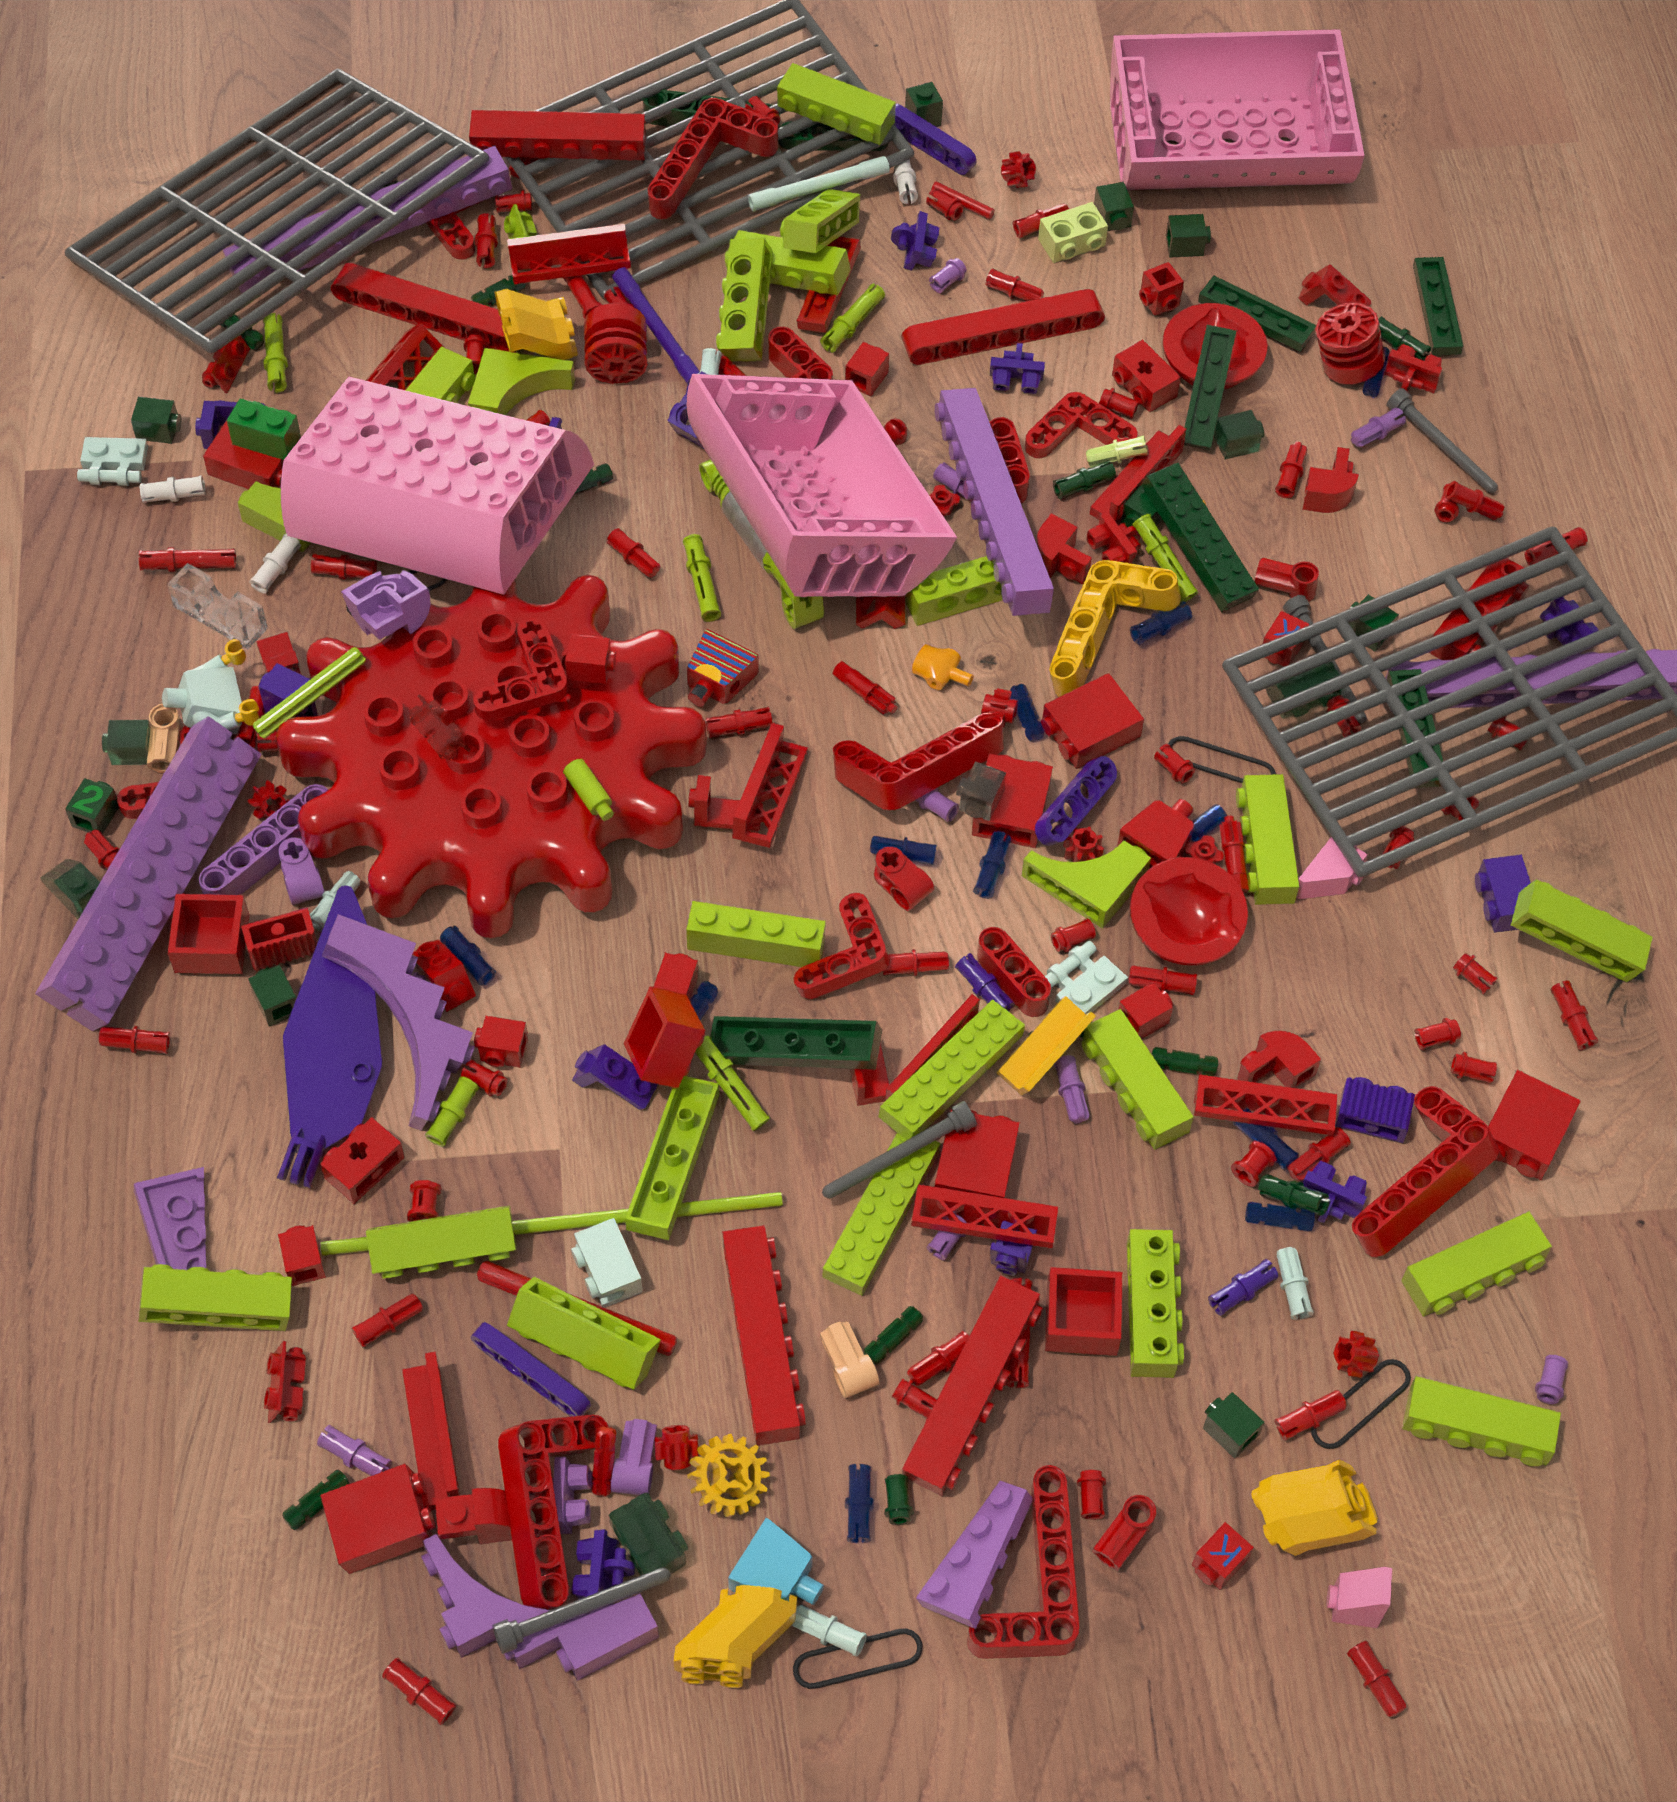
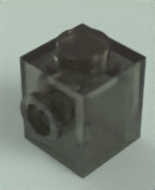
M975 761L968 778L962 777L957 788L956 795L960 796L959 810L973 818H983L990 821L1004 792L1006 772Z

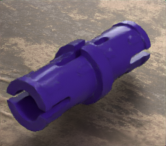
M971 953L967 954L966 957H962L957 962L955 968L974 988L972 991L977 997L981 996L987 1004L993 999L1008 1012L1013 1008L1014 1001L996 983L997 978L992 973L988 974Z
M1264 1259L1245 1274L1238 1273L1232 1277L1230 1284L1215 1294L1208 1296L1210 1306L1213 1308L1218 1304L1215 1312L1222 1316L1241 1301L1251 1300L1254 1298L1256 1291L1278 1278L1276 1268L1273 1267L1269 1270L1268 1267L1272 1263L1268 1259Z

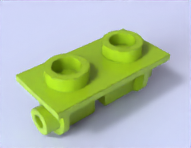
M514 204L509 216H506L504 221V231L508 234L509 239L536 236L537 231L532 216L527 212L519 213L517 204Z

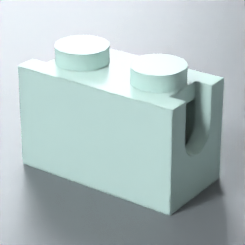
M614 1218L574 1233L577 1244L576 1247L571 1248L572 1255L577 1267H585L589 1277L584 1280L592 1299L598 1297L601 1306L605 1308L643 1292L640 1274Z

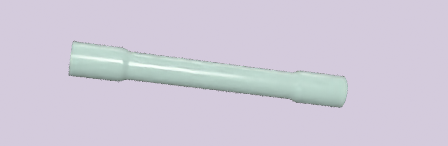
M885 156L878 157L852 167L789 185L748 194V202L751 210L754 212L775 206L783 201L860 179L866 180L890 172L889 163Z

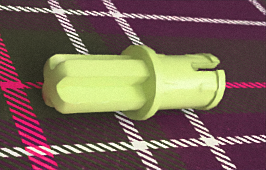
M1145 436L1118 442L1116 439L1113 440L1112 444L1088 449L1086 451L1087 462L1090 467L1108 460L1111 462L1118 461V464H1121L1124 459L1148 455Z

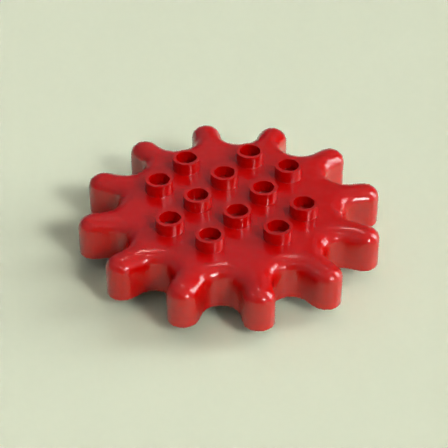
M588 574L579 576L570 583L557 600L548 604H532L520 599L517 596L516 579H514L505 594L473 586L472 594L467 600L458 605L439 607L431 604L428 616L412 634L401 627L393 634L384 638L380 643L371 647L361 648L349 645L335 638L325 637L317 639L310 645L306 655L311 679L353 647L359 649L366 662L322 695L337 703L331 711L324 715L287 719L279 726L276 742L282 766L287 773L296 777H323L335 782L326 792L309 800L301 807L297 822L303 843L309 849L311 856L316 858H330L356 846H369L377 849L380 854L368 873V887L374 909L381 916L387 918H399L406 915L415 906L422 894L437 885L455 886L465 892L471 927L478 935L485 938L501 937L510 930L514 921L516 896L526 886L538 882H549L557 885L578 910L583 912L602 910L612 899L611 871L608 862L601 854L604 847L617 839L629 838L656 849H667L674 846L683 834L682 808L679 799L670 790L650 781V777L660 769L694 766L701 762L706 755V724L699 712L689 707L658 706L648 700L655 693L676 682L679 676V648L675 637L666 630L654 629L625 641L610 639L611 652H616V666L614 672L609 671L607 684L567 680L568 692L562 700L490 721L482 720L476 715L473 702L474 694L483 687L531 674L519 644L517 628L522 620L536 617L545 622L565 674V659L570 634L607 638L602 633L610 621L608 588L603 580ZM529 631L528 633L533 639V644H537V634L534 631ZM540 654L534 658V662L543 665L549 663L552 658L546 654ZM552 674L548 675V685L552 689L557 688V685L553 682ZM518 689L512 693V697L522 700L527 698L530 693L525 689ZM502 695L503 702L507 703L506 695ZM490 700L484 701L487 707L494 706ZM576 759H583L612 800L610 808L614 815L610 819L603 821L599 814L592 815L563 773L569 763Z

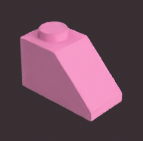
M1331 837L1298 879L1299 889L1296 898L1306 899L1345 894L1352 884L1358 886L1364 877H1358ZM1354 847L1363 862H1365L1368 854Z
M1381 1567L1340 1573L1334 1586L1329 1585L1326 1605L1327 1608L1333 1609L1332 1622L1377 1628L1390 1606L1392 1568Z

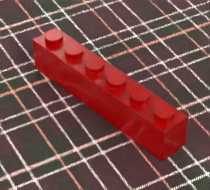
M472 110L469 141L470 144L481 150L495 146L501 157L645 160V114Z
M765 1225L722 1231L723 1250L756 1445L800 1439V1426H805L806 1420L803 1403L796 1404L794 1392L800 1391L797 1369L790 1370L788 1358L794 1357L791 1336H784L782 1327L783 1324H788L785 1302L778 1303L777 1291H782V1283L779 1269L773 1270L771 1259L776 1258L774 1238H767Z
M1000 1275L902 1468V1474L908 1476L910 1481L942 1497L947 1488L954 1489L962 1472L958 1465L963 1455L970 1457L979 1437L974 1435L979 1423L986 1424L992 1414L995 1404L990 1401L996 1389L1002 1392L1009 1380L1011 1372L1006 1369L1012 1357L1018 1360L1025 1348L1027 1340L1022 1337L1027 1327L1031 1326L1034 1328L1041 1316L1043 1308L1039 1306V1293Z

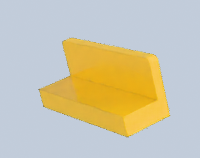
M1064 996L996 1073L1021 1096L1028 1093L1092 1022L1096 1015L1092 1012L1085 1014L1068 997Z

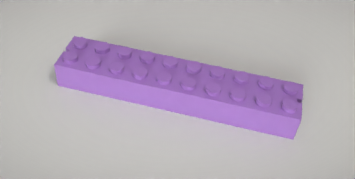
M209 716L190 728L35 993L60 1011L76 1004L78 1000L83 1002L70 1008L66 1015L91 1031L109 1024L174 909L175 895L184 892L262 755L239 737L231 740L232 732Z

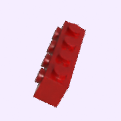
M1508 558L1487 566L1468 591L1521 570L1524 567ZM1526 581L1476 601L1474 605L1482 616L1513 604L1515 600L1521 601L1530 585L1526 584ZM1459 608L1452 611L1433 634V637L1470 622L1463 610ZM1497 625L1490 627L1494 634L1497 631ZM1477 632L1429 653L1440 660H1455L1481 649L1482 646L1480 645L1483 639Z

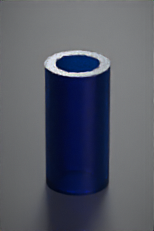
M1213 805L1193 820L1195 824L1192 835L1193 841H1199L1204 835H1207L1221 825L1222 822H1225L1224 817L1227 814L1220 805Z

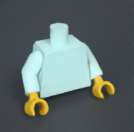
M233 639L227 642L225 645L226 654L224 656L219 654L205 664L184 672L178 688H164L162 695L163 706L165 708H180L183 723L187 727H192L209 716L232 732V734H237L242 722L251 726L259 719L257 702L253 699L241 701L234 667H228L229 663L241 665L246 660V653L242 649L239 640Z

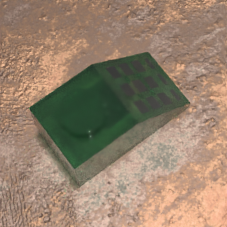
M65 859L40 878L41 882L77 919L80 918L100 884L97 878L81 862L71 859Z

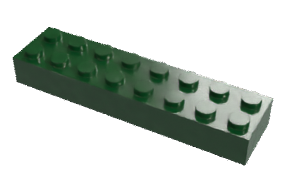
M1175 463L1146 476L1141 484L1142 488L1220 611H1226L1252 599L1259 590L1258 586L1180 464Z
M714 1016L710 1038L724 1058H729L733 1065L876 1070L883 1029L877 1021Z

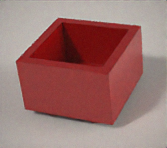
M175 895L168 946V956L174 973L243 974L246 942L241 926L249 924L250 918L244 895Z
M650 986L623 1044L640 1080L679 1088L683 1077L687 1076L690 1071L691 1060L696 1049L704 1041L705 1029L687 995Z
M1050 1267L1047 1281L1045 1351L1117 1356L1121 1342L1123 1272Z

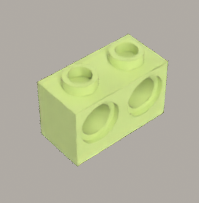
M1090 202L1040 219L1038 240L1052 262L1056 263L1104 247L1106 245L1108 225L1094 203Z

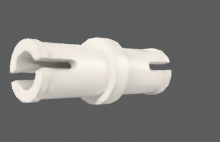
M909 159L894 166L895 172L893 174L894 183L899 190L900 201L904 204H908L907 195H910L911 204L918 199L915 187L916 173L911 168Z
M202 475L177 480L175 477H168L167 481L141 483L140 495L144 504L168 499L171 502H177L179 498L206 495V487Z
M284 534L273 552L266 554L263 558L264 564L249 581L255 590L266 594L278 575L285 573L288 568L287 563L301 547L299 540Z

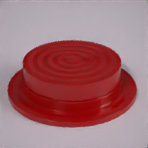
M1204 303L1188 307L1177 313L1164 330L1162 342L1164 355L1173 369L1191 385H1194L1207 325L1237 330L1224 390L1251 378L1259 371L1266 359L1267 339L1259 323L1246 312L1229 305Z
M1179 857L1158 863L1139 879L1131 897L1130 917L1137 936L1151 952L1172 963L1197 966L1217 961L1237 946L1247 925L1248 908L1246 898L1239 884L1224 869L1203 859Z

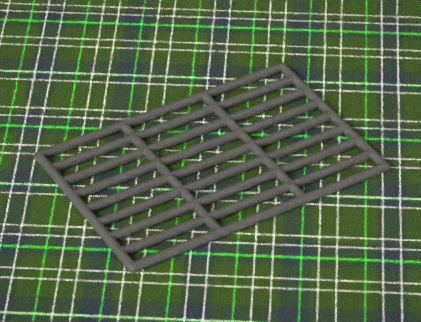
M782 0L536 111L562 112L596 97L602 106L588 113H621V110L643 101V97L644 99L650 98L660 93V90L670 89L705 72H709L715 81L642 113L645 114L646 124L670 114L671 109L684 108L692 104L694 100L697 102L701 100V97L705 95L710 96L721 90L730 98L726 102L745 108L746 102L751 97L758 96L762 98L777 91V86L784 75L742 94H739L733 85L819 46L827 55L802 67L819 72L835 65L841 74L834 77V79L866 91L868 89L800 0ZM790 9L798 16L797 19L715 56H711L705 48ZM803 28H807L813 36L728 75H725L719 67ZM694 52L701 61L614 101L606 93L611 89ZM777 103L770 106V108H775L780 112V115L787 112L785 109L777 106ZM693 116L647 136L645 160H641L642 165L554 205L550 203L546 195L623 160L596 159L538 185L533 175L568 160V158L539 159L526 166L519 157L505 158L557 233L588 229L647 202L648 188L568 225L564 223L559 215L649 174L654 178L670 152L653 159L647 149L682 134ZM802 117L778 128V141L819 122L812 121L808 117ZM894 124L881 145L870 141H863L798 172L791 165V161L850 134L832 129L787 151L782 152L778 148L771 158L684 197L672 216L679 214L685 224L629 249L630 262L692 233L700 244L643 269L632 276L640 285L730 243V239L735 238L738 230L754 232L792 214L825 191L822 190L801 196L710 238L703 228L750 207L748 195L698 218L693 215L689 208L779 167L786 177L755 192L769 188H778L813 178L893 141L899 151L886 157L889 168L911 159L914 156V150ZM736 147L708 160L697 178L752 153ZM860 179L829 189L842 191L848 187H851L863 181L864 179ZM650 213L625 224L626 237L665 219H656ZM623 256L613 257L610 260L623 259ZM583 261V262H580V263H581V264H586V263H590V261ZM608 272L586 274L603 299H605L604 295L608 289H611L614 296H616L613 287H618L616 283L608 286L601 277V275Z
M335 69L66 248L65 256L212 354L489 161V155L345 71ZM338 81L344 84V86L268 136L263 133ZM356 91L362 94V96L289 145L285 146L280 143ZM376 102L380 105L305 157L298 154L301 150L371 103ZM393 112L398 115L321 168L316 165L317 162L389 113ZM409 122L416 125L412 130L340 179L333 175ZM429 133L435 136L360 189L351 186L425 134ZM250 140L257 142L256 145L181 195L174 193L175 190ZM446 143L453 147L377 201L369 197ZM268 150L276 153L197 207L191 203ZM464 154L472 158L396 212L388 208ZM285 161L293 164L216 217L208 214ZM304 171L310 174L302 182L231 229L226 226L227 223ZM323 182L328 185L327 188L251 240L244 237L245 234ZM342 193L347 196V198L267 252L261 248L338 194ZM164 199L168 202L165 206L90 256L86 257L82 254L88 248L160 200ZM360 204L365 207L364 210L289 262L285 263L280 260L285 254L356 205ZM181 210L186 213L105 269L99 265L177 211ZM376 215L384 219L305 275L297 271ZM196 221L203 224V226L123 280L116 277V275ZM214 232L221 236L140 292L133 288ZM232 243L239 247L159 303L151 300ZM249 255L256 258L254 262L178 314L173 315L169 312L176 305ZM268 266L275 270L195 327L187 324L188 321ZM288 278L294 282L212 340L205 336L209 331L284 279Z
M1553 526L1224 660L1222 663L1225 673L1358 877L1370 875L1677 741V727L1587 766L1577 753L1580 749L1672 710L1677 717V694L1561 533ZM1547 541H1550L1559 553L1467 592L1464 591L1457 580L1459 577ZM1566 564L1576 576L1574 579L1484 616L1480 614L1474 605L1476 601ZM1442 584L1447 587L1453 598L1358 637L1349 625L1352 621ZM1582 588L1586 590L1593 600L1591 603L1500 641L1490 628ZM1459 608L1463 610L1470 621L1376 661L1372 659L1365 648ZM1600 612L1611 625L1518 665L1515 664L1507 652ZM1335 628L1345 641L1249 682L1246 681L1238 669ZM1477 632L1487 645L1390 686L1382 674L1383 671ZM1618 636L1628 649L1625 652L1533 690L1524 677ZM1350 653L1355 655L1362 666L1265 707L1262 706L1255 695L1258 691ZM1492 657L1496 658L1504 670L1407 711L1398 698L1399 695L1414 691L1423 685L1431 684ZM1634 661L1639 664L1646 674L1553 715L1549 713L1542 703V700ZM1366 678H1370L1378 690L1376 693L1282 732H1279L1271 718ZM1511 681L1521 694L1519 697L1427 736L1423 735L1415 723L1419 719H1424L1426 716L1436 714ZM1653 685L1664 699L1571 740L1567 739L1559 727L1562 724ZM1385 702L1395 715L1393 718L1298 758L1295 757L1287 744ZM1528 706L1539 720L1441 762L1432 748L1437 744L1444 743ZM1402 727L1405 728L1413 741L1314 784L1304 770ZM1544 732L1548 733L1556 745L1462 787H1458L1450 775V772ZM1421 752L1429 768L1333 809H1329L1321 797L1326 792ZM1562 757L1567 760L1573 769V772L1477 814L1467 800L1469 797ZM1434 778L1439 779L1440 784L1446 791L1441 796L1348 836L1338 823V820L1425 784ZM1453 804L1464 818L1366 862H1363L1354 848Z

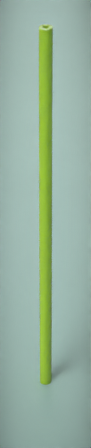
M781 1192L682 1202L677 1217L783 1206ZM629 1208L513 1221L515 1235L592 1227L612 1218L615 1219L617 1224L625 1223ZM367 1237L321 1242L322 1256L369 1251Z

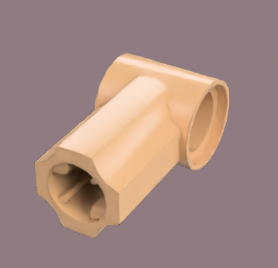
M159 704L153 707L149 713L151 729L147 766L158 773H165L179 749V734L183 726L176 708H165L163 704Z
M849 1322L834 1323L820 1333V1339L834 1367L833 1373L836 1383L845 1399L879 1385L875 1366L869 1355H864Z

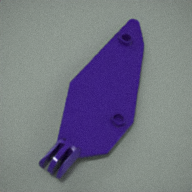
M347 885L341 886L337 890L283 1034L291 1139L277 1179L286 1180L295 1153H298L292 1168L290 1183L296 1185L300 1183L308 1160L311 1158L304 1178V1187L311 1188L324 1150L349 1136L351 1131L363 1122L382 1069L375 990L347 968L322 957L338 914L367 925L355 893Z

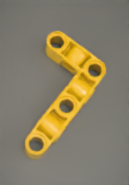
M1109 560L1098 561L1091 566L1050 664L1049 671L1053 688L1058 697L1084 685L1117 604L1159 611H1170L1178 607L1181 602V595L1176 573L1163 568Z

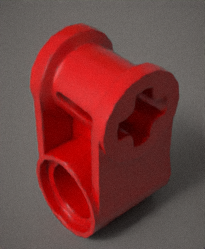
M884 847L876 854L874 879L904 910L910 911L935 890L933 881L927 873L918 868L898 848Z

